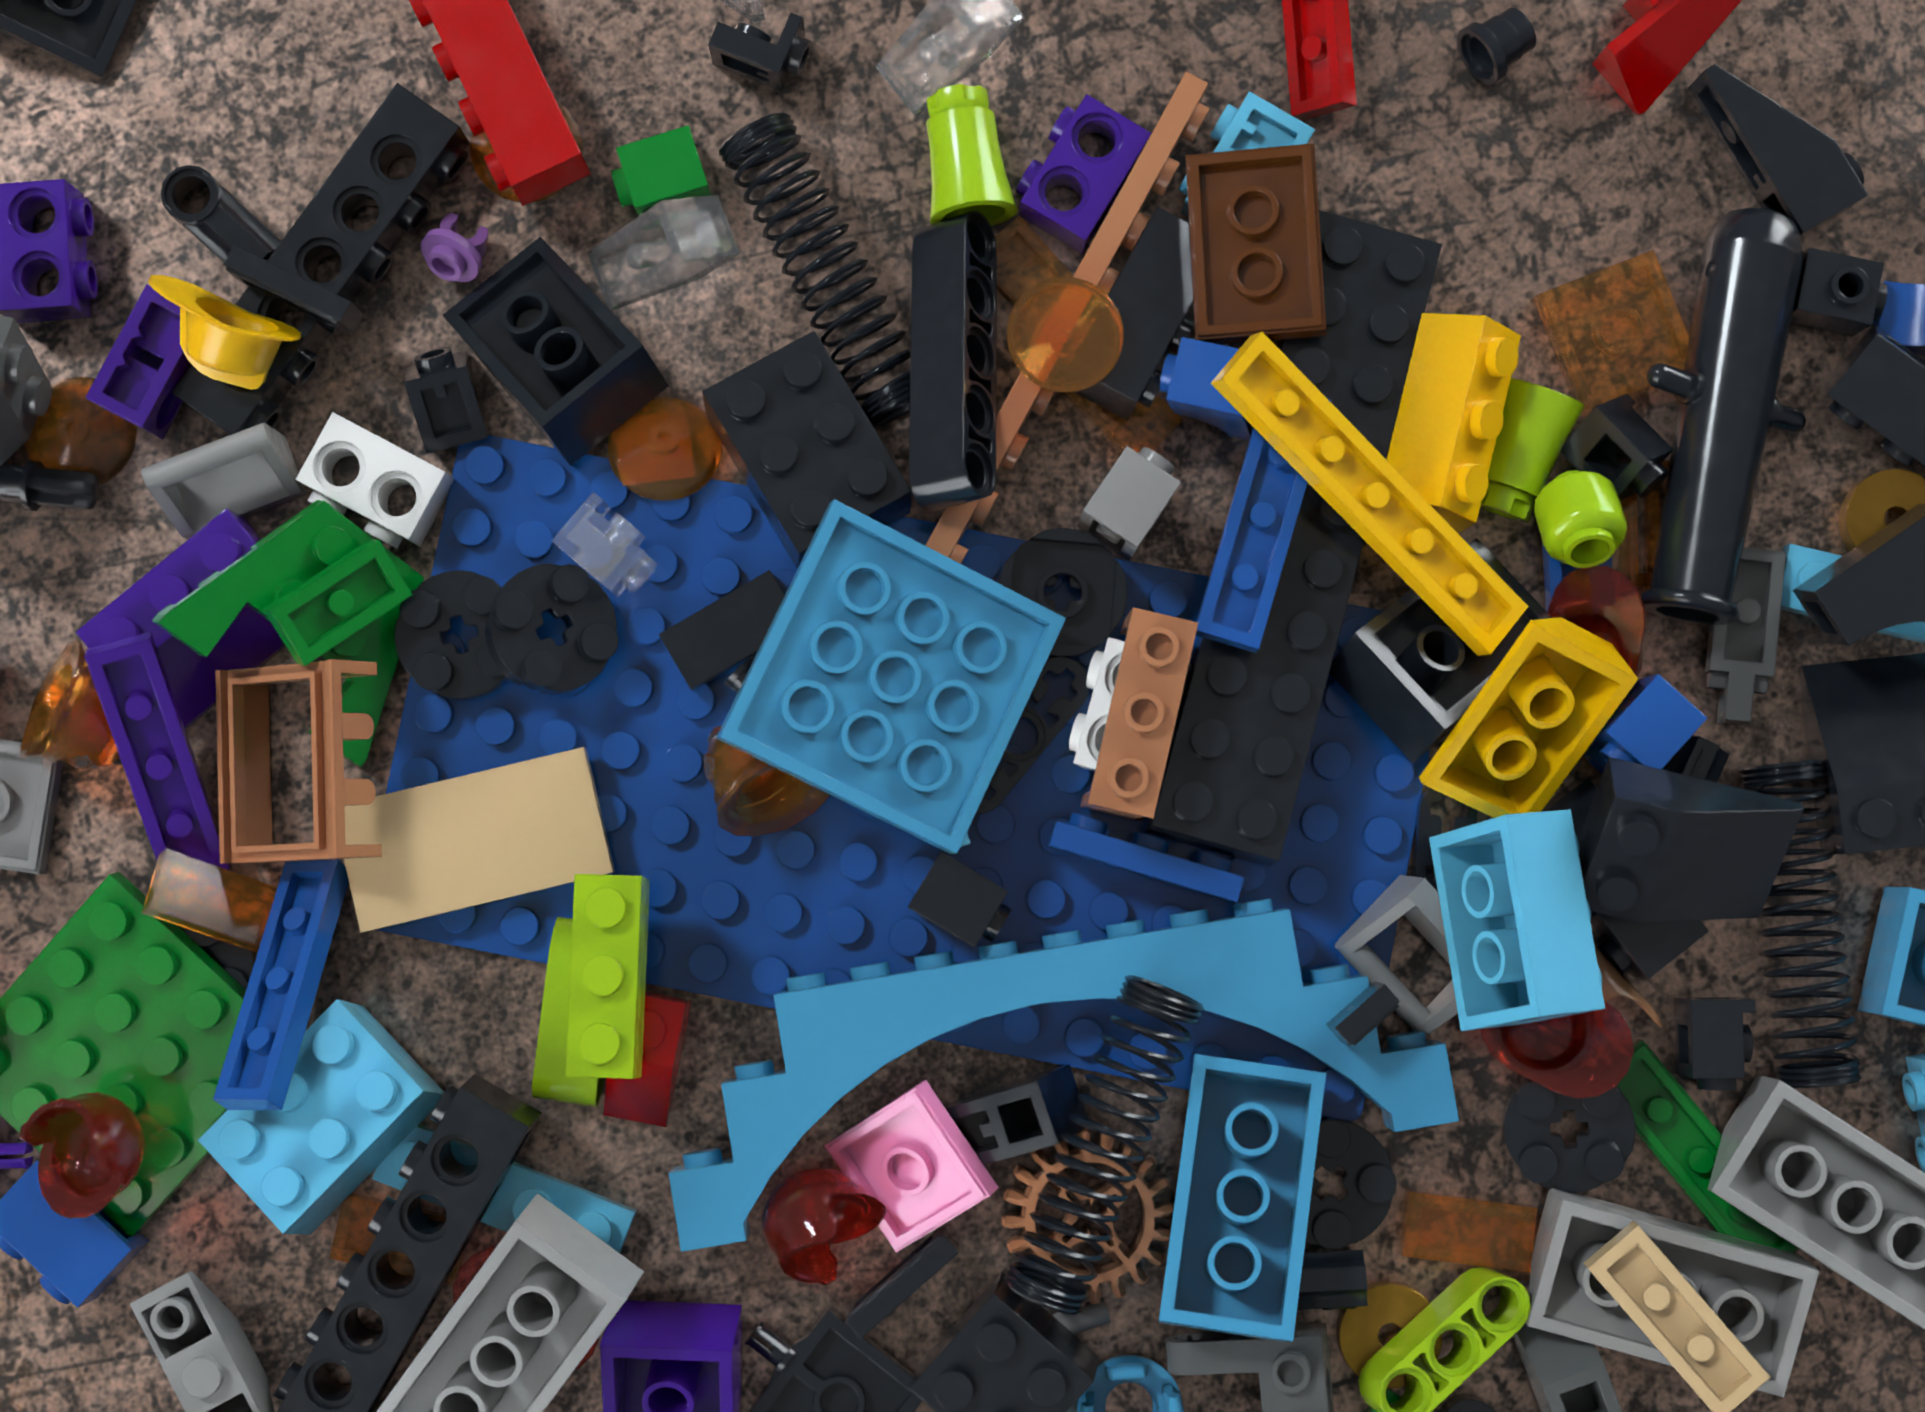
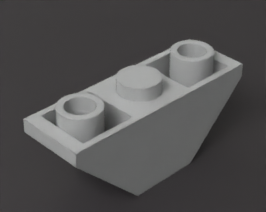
M192 1271L129 1303L185 1412H275L267 1375L239 1320Z

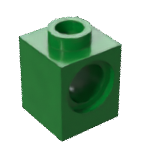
M689 125L616 147L622 167L610 171L622 208L634 204L641 222L713 200Z

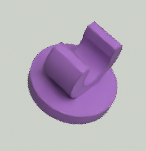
M451 212L442 219L440 228L432 229L425 235L420 245L421 252L429 269L441 279L468 282L473 280L482 268L481 258L487 249L488 228L481 226L474 237L466 239L456 233L458 215Z

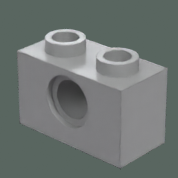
M1126 446L1084 508L1077 527L1093 535L1103 545L1130 561L1181 484L1178 479L1171 475L1175 467L1163 456L1147 447H1143L1137 453Z

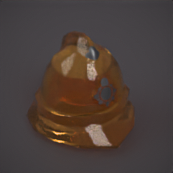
M78 639L66 645L49 669L34 699L20 747L19 757L22 760L42 756L52 763L59 760L81 769H96L111 764H122L84 657L85 650L82 641Z
M722 725L715 727L708 736V749L703 758L706 779L710 781L714 789L713 800L718 805V826L735 836H760L786 830L816 812L830 796V794L716 739Z

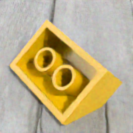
M1422 313L1386 460L1459 534L1477 522L1481 501L1487 493L1488 472L1496 439L1503 427V409L1511 376L1518 364V347L1521 335L1486 315Z
M1562 617L1530 620L1421 773L1419 779L1423 785L1492 818L1505 814L1541 812L1632 689L1638 677L1613 644Z

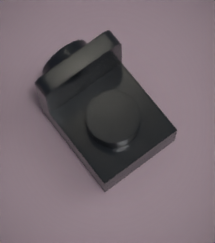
M791 12L777 45L770 43L771 37L767 33L752 25L737 23L735 28L717 22L708 46L713 65L782 92L789 74L797 77L800 75L810 51L811 41L804 38L803 17Z
M440 347L415 356V364L406 367L404 385L426 454L488 438L489 430L470 372L471 361L468 351L452 354L451 348Z

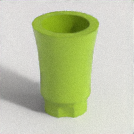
M957 84L938 89L934 95L927 97L930 117L926 122L930 150L932 185L931 225L974 210L982 213L990 226L1011 219L1018 212V208L1006 176L998 141L995 114L989 109L986 88L980 85L968 86Z
M1511 378L1503 409V427L1496 439L1488 472V489L1481 501L1480 508L1501 517L1528 523L1533 513L1535 499L1543 487L1547 485L1561 449L1585 405L1570 396L1550 388Z

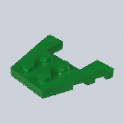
M316 500L251 546V550L224 570L216 571L199 583L197 589L174 605L170 604L158 612L152 621L197 654L207 657L245 604L269 620L263 611L265 607L368 540L374 538L327 502ZM385 548L410 591L415 590L423 582L424 577ZM401 603L319 657L323 661L337 659L377 662V675L346 678L342 684V712L368 714L374 723V732L369 739L343 740V758L360 768L367 760L399 659L395 644V626L400 614Z

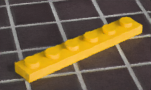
M1263 332L1251 335L1212 380L1211 384L1477 656L1491 655L1529 606Z

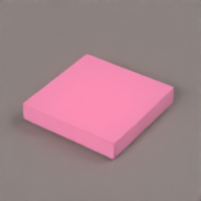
M926 1079L834 1137L825 1145V1148L896 1253L990 1197L999 1188Z

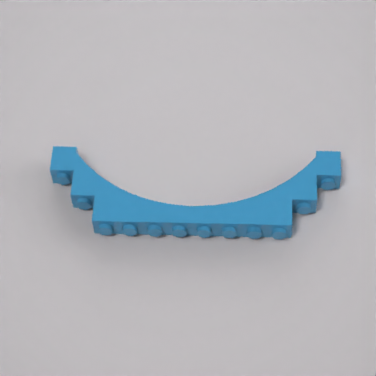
M1271 898L1233 904L1235 916L1209 920L1208 909L1169 915L1171 927L1149 931L1145 930L1144 919L1105 925L1107 938L1083 942L1080 930L1042 936L1044 948L1018 952L1016 940L983 945L978 947L980 959L954 963L952 951L914 957L916 969L890 973L888 962L862 965L850 968L852 980L826 984L824 972L786 978L788 991L777 992L773 995L785 1069L774 1071L773 1060L734 1066L736 1078L726 1079L721 1083L733 1157L722 1158L721 1148L693 1151L682 1155L684 1165L674 1166L668 1173L680 1250L683 1252L746 1241L750 1234L748 1214L770 1177L794 1146L836 1102L885 1064L931 1038L981 1018L1049 1002L1101 998L1117 999V996L1122 995L1119 989L1124 988L1122 983L1126 982L1124 977L1128 975L1141 977L1171 988L1201 1003L1205 1011L1258 1027L1301 1048L1341 1074L1382 1110L1384 1126L1393 1132L1459 1121L1446 1043L1437 1040L1427 1041L1425 1031L1421 1030L1387 1036L1388 1047L1380 1048L1377 1027L1355 1046H1349L1340 1042L1326 1024L1369 987L1368 976L1361 974L1350 975L1348 964L1309 970L1311 982L1303 983L1290 909L1281 908L1273 910Z

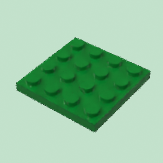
M120 872L109 874L0 998V1115L27 1141H30L45 1158L50 1157L58 1164L56 1168L83 1193H89L104 1208L103 1212L128 1236L136 1235L145 1228L210 1155L198 1139L227 1111L226 1108L215 1102L213 1097L246 989Z

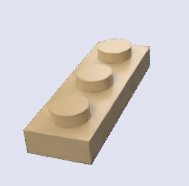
M1634 1220L1583 1263L1712 1412H1731L1771 1378Z

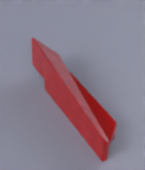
M1627 0L1623 7L1636 22L1611 41L1594 60L1592 65L1635 114H1644L1742 0Z

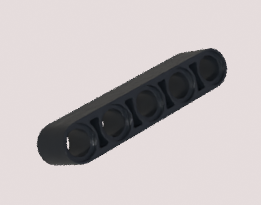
M976 210L918 229L914 234L912 243L909 480L916 501L925 511L931 513L986 498L992 495L996 484L997 247L992 227L984 215Z

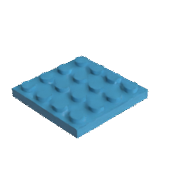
M834 499L829 503L716 739L949 854H957L1066 618Z

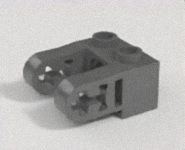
M1326 1323L1295 1324L1294 1339L1290 1343L1216 1331L1183 1333L1165 1338L1167 1368L1170 1374L1259 1373L1262 1412H1334Z

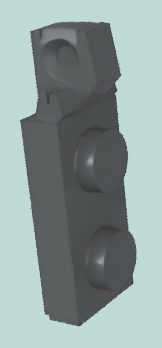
M1743 547L1732 602L1736 604L1740 612V617L1737 621L1729 624L1709 625L1705 673H1708L1707 688L1719 690L1717 723L1741 726L1750 723L1753 693L1767 694L1769 679L1775 677L1786 557L1783 551Z

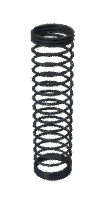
M783 112L774 113L751 122L732 134L721 145L719 155L722 156L725 167L738 170L734 177V184L747 188L744 193L745 203L757 205L753 213V220L767 223L763 229V238L776 241L772 249L773 256L782 259L786 258L782 265V273L796 276L792 282L791 291L806 294L801 301V309L809 312L816 311L811 318L810 327L826 329L821 335L820 340L824 346L835 347L830 354L835 364H846L840 373L847 383L855 382L850 389L854 395L856 390L871 377L894 368L911 358V348L890 357L869 372L844 377L847 371L860 360L896 344L905 337L907 331L900 330L894 332L855 356L835 359L836 355L847 344L887 326L895 320L897 313L891 312L882 315L857 329L846 338L836 341H825L827 336L839 325L855 320L885 303L887 295L882 294L872 297L852 308L835 321L816 324V320L828 308L859 296L873 287L878 278H865L847 287L823 304L806 306L808 300L817 291L838 284L860 272L866 267L868 260L858 259L834 271L815 286L797 288V284L806 274L825 268L848 256L856 250L859 242L849 241L821 255L803 269L787 270L788 265L797 256L814 251L847 232L849 224L840 223L808 239L794 251L778 252V248L786 239L808 232L827 222L838 213L840 206L830 205L800 220L783 234H768L769 229L775 222L787 219L815 206L824 200L830 191V188L826 187L812 190L786 205L774 216L759 217V212L766 204L779 201L803 190L816 181L820 175V170L812 169L805 171L779 185L763 199H749V195L755 187L768 184L796 171L809 161L811 153L804 151L793 154L768 168L754 181H740V176L746 169L770 162L799 144L802 135L796 134L797 126H794L791 115ZM798 159H801L800 161L786 168L785 170L774 175H771L772 173L784 167L785 165ZM807 177H810V178H808L807 180H805L804 182H802L801 184H799V185H797V186H795V187H793V188H791V189H789V190H787V191H785V192H782L783 190L787 189L788 187L792 186L793 184H795V183H797V182H799V181H801V180H803V179H805V178H807ZM817 196L816 198H814L813 200L807 202L806 204H804V205H802V206H800V207H798V208H795L796 206L800 205V204L803 203L804 201H806V200H808V199H810V198H813V197ZM826 214L825 216L821 217L820 219H818V220H816V221H814V222L808 224L809 222L813 221L814 219H816V218H818V217H820V216ZM910 371L898 376L878 390L854 395L857 401L865 400L861 408L874 428L894 421L910 412Z
M1818 759L1743 767L1739 770L1742 773L1740 776L1743 780L1741 782L1742 789L1767 795L1805 794L1785 798L1796 802L1821 798L1828 792L1823 788L1766 787L1797 781L1823 779L1826 776L1823 773L1825 768L1822 767L1824 762ZM1804 808L1802 814L1811 815L1801 816L1798 824L1825 818L1829 815L1830 811L1823 808ZM1796 828L1793 835L1812 836L1792 839L1789 847L1827 839L1833 832L1828 829ZM1787 849L1785 855L1818 856L1782 862L1777 876H1823L1772 885L1768 896L1811 895L1826 897L1763 908L1760 916L1830 917L1763 929L1758 934L1763 937L1826 936L1833 938L1764 950L1761 955L1764 957H1835V959L1769 970L1763 975L1767 978L1833 977L1840 979L1809 986L1769 991L1766 996L1769 998L1826 997L1840 998L1842 1000L1811 1007L1771 1012L1768 1016L1772 1019L1839 1018L1846 1020L1813 1028L1776 1032L1771 1037L1773 1039L1833 1038L1849 1041L1815 1049L1776 1053L1773 1056L1776 1060L1804 1058L1843 1060H1821L1782 1065L1775 1070L1778 1073L1775 1078L1783 1081L1793 1089L1830 1087L1856 1083L1862 1078L1859 1074L1862 1070L1858 1068L1861 1065L1859 1063L1860 1059L1851 1054L1833 1052L1854 1046L1858 1039L1851 1034L1827 1032L1849 1026L1856 1018L1847 1013L1825 1011L1847 1005L1853 997L1842 992L1818 991L1845 984L1850 979V976L1836 971H1811L1843 963L1848 956L1838 951L1809 950L1841 942L1845 935L1841 932L1830 930H1801L1839 921L1843 915L1833 910H1794L1835 901L1841 895L1837 891L1793 888L1833 880L1838 873L1827 869H1786L1831 859L1835 853L1828 849Z
M1134 975L1124 977L1126 982L1122 983L1124 988L1119 989L1122 995L1117 996V1000L1163 1021L1181 1032L1185 1037L1151 1030L1116 1015L1108 1016L1110 1021L1156 1041L1178 1057L1143 1050L1105 1034L1101 1036V1039L1112 1046L1140 1056L1165 1071L1170 1077L1135 1070L1098 1054L1094 1055L1093 1058L1104 1066L1129 1074L1142 1081L1163 1097L1130 1091L1092 1074L1085 1075V1078L1094 1085L1124 1095L1149 1110L1154 1117L1122 1111L1085 1094H1079L1077 1097L1079 1101L1091 1107L1119 1116L1130 1122L1146 1136L1121 1133L1075 1113L1070 1114L1069 1117L1073 1122L1083 1127L1116 1138L1133 1149L1139 1156L1113 1153L1069 1133L1061 1135L1065 1142L1109 1158L1123 1167L1131 1176L1105 1173L1063 1153L1053 1154L1055 1160L1065 1166L1104 1179L1117 1188L1123 1196L1097 1193L1089 1187L1065 1176L1052 1172L1045 1174L1050 1182L1062 1188L1097 1199L1115 1215L1093 1214L1056 1195L1047 1192L1038 1193L1039 1199L1044 1203L1061 1211L1093 1221L1107 1235L1085 1234L1072 1225L1040 1212L1029 1213L1032 1220L1042 1226L1086 1241L1099 1252V1255L1078 1254L1067 1246L1031 1231L1022 1233L1023 1238L1032 1245L1079 1261L1091 1272V1275L1071 1274L1042 1257L1024 1251L1014 1252V1255L1020 1262L1010 1264V1270L1006 1271L1008 1276L1004 1277L1006 1285L1013 1292L1035 1304L1064 1314L1076 1315L1083 1312L1082 1307L1086 1305L1085 1300L1088 1299L1089 1292L1082 1282H1088L1097 1277L1096 1270L1090 1262H1097L1105 1258L1103 1248L1097 1242H1105L1113 1238L1112 1231L1105 1222H1114L1121 1218L1118 1208L1112 1202H1122L1129 1198L1126 1188L1119 1182H1130L1137 1178L1134 1169L1127 1162H1139L1145 1159L1142 1149L1134 1142L1145 1143L1153 1138L1150 1130L1141 1122L1153 1123L1161 1119L1158 1110L1148 1102L1161 1103L1169 1099L1166 1091L1159 1084L1155 1083H1169L1176 1080L1174 1071L1163 1062L1178 1063L1185 1060L1182 1052L1168 1041L1186 1043L1193 1040L1190 1032L1175 1021L1197 1024L1199 1023L1198 1018L1202 1016L1200 1012L1204 1011L1203 1005L1198 1001L1171 988Z

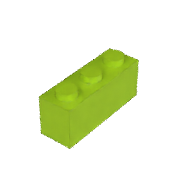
M575 874L565 1077L622 1079L642 1077L650 880L643 876Z

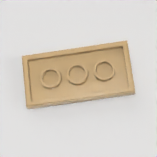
M585 747L376 796L369 805L345 806V844H382V857L344 859L360 933L573 883L575 874L606 875L615 873L587 748Z

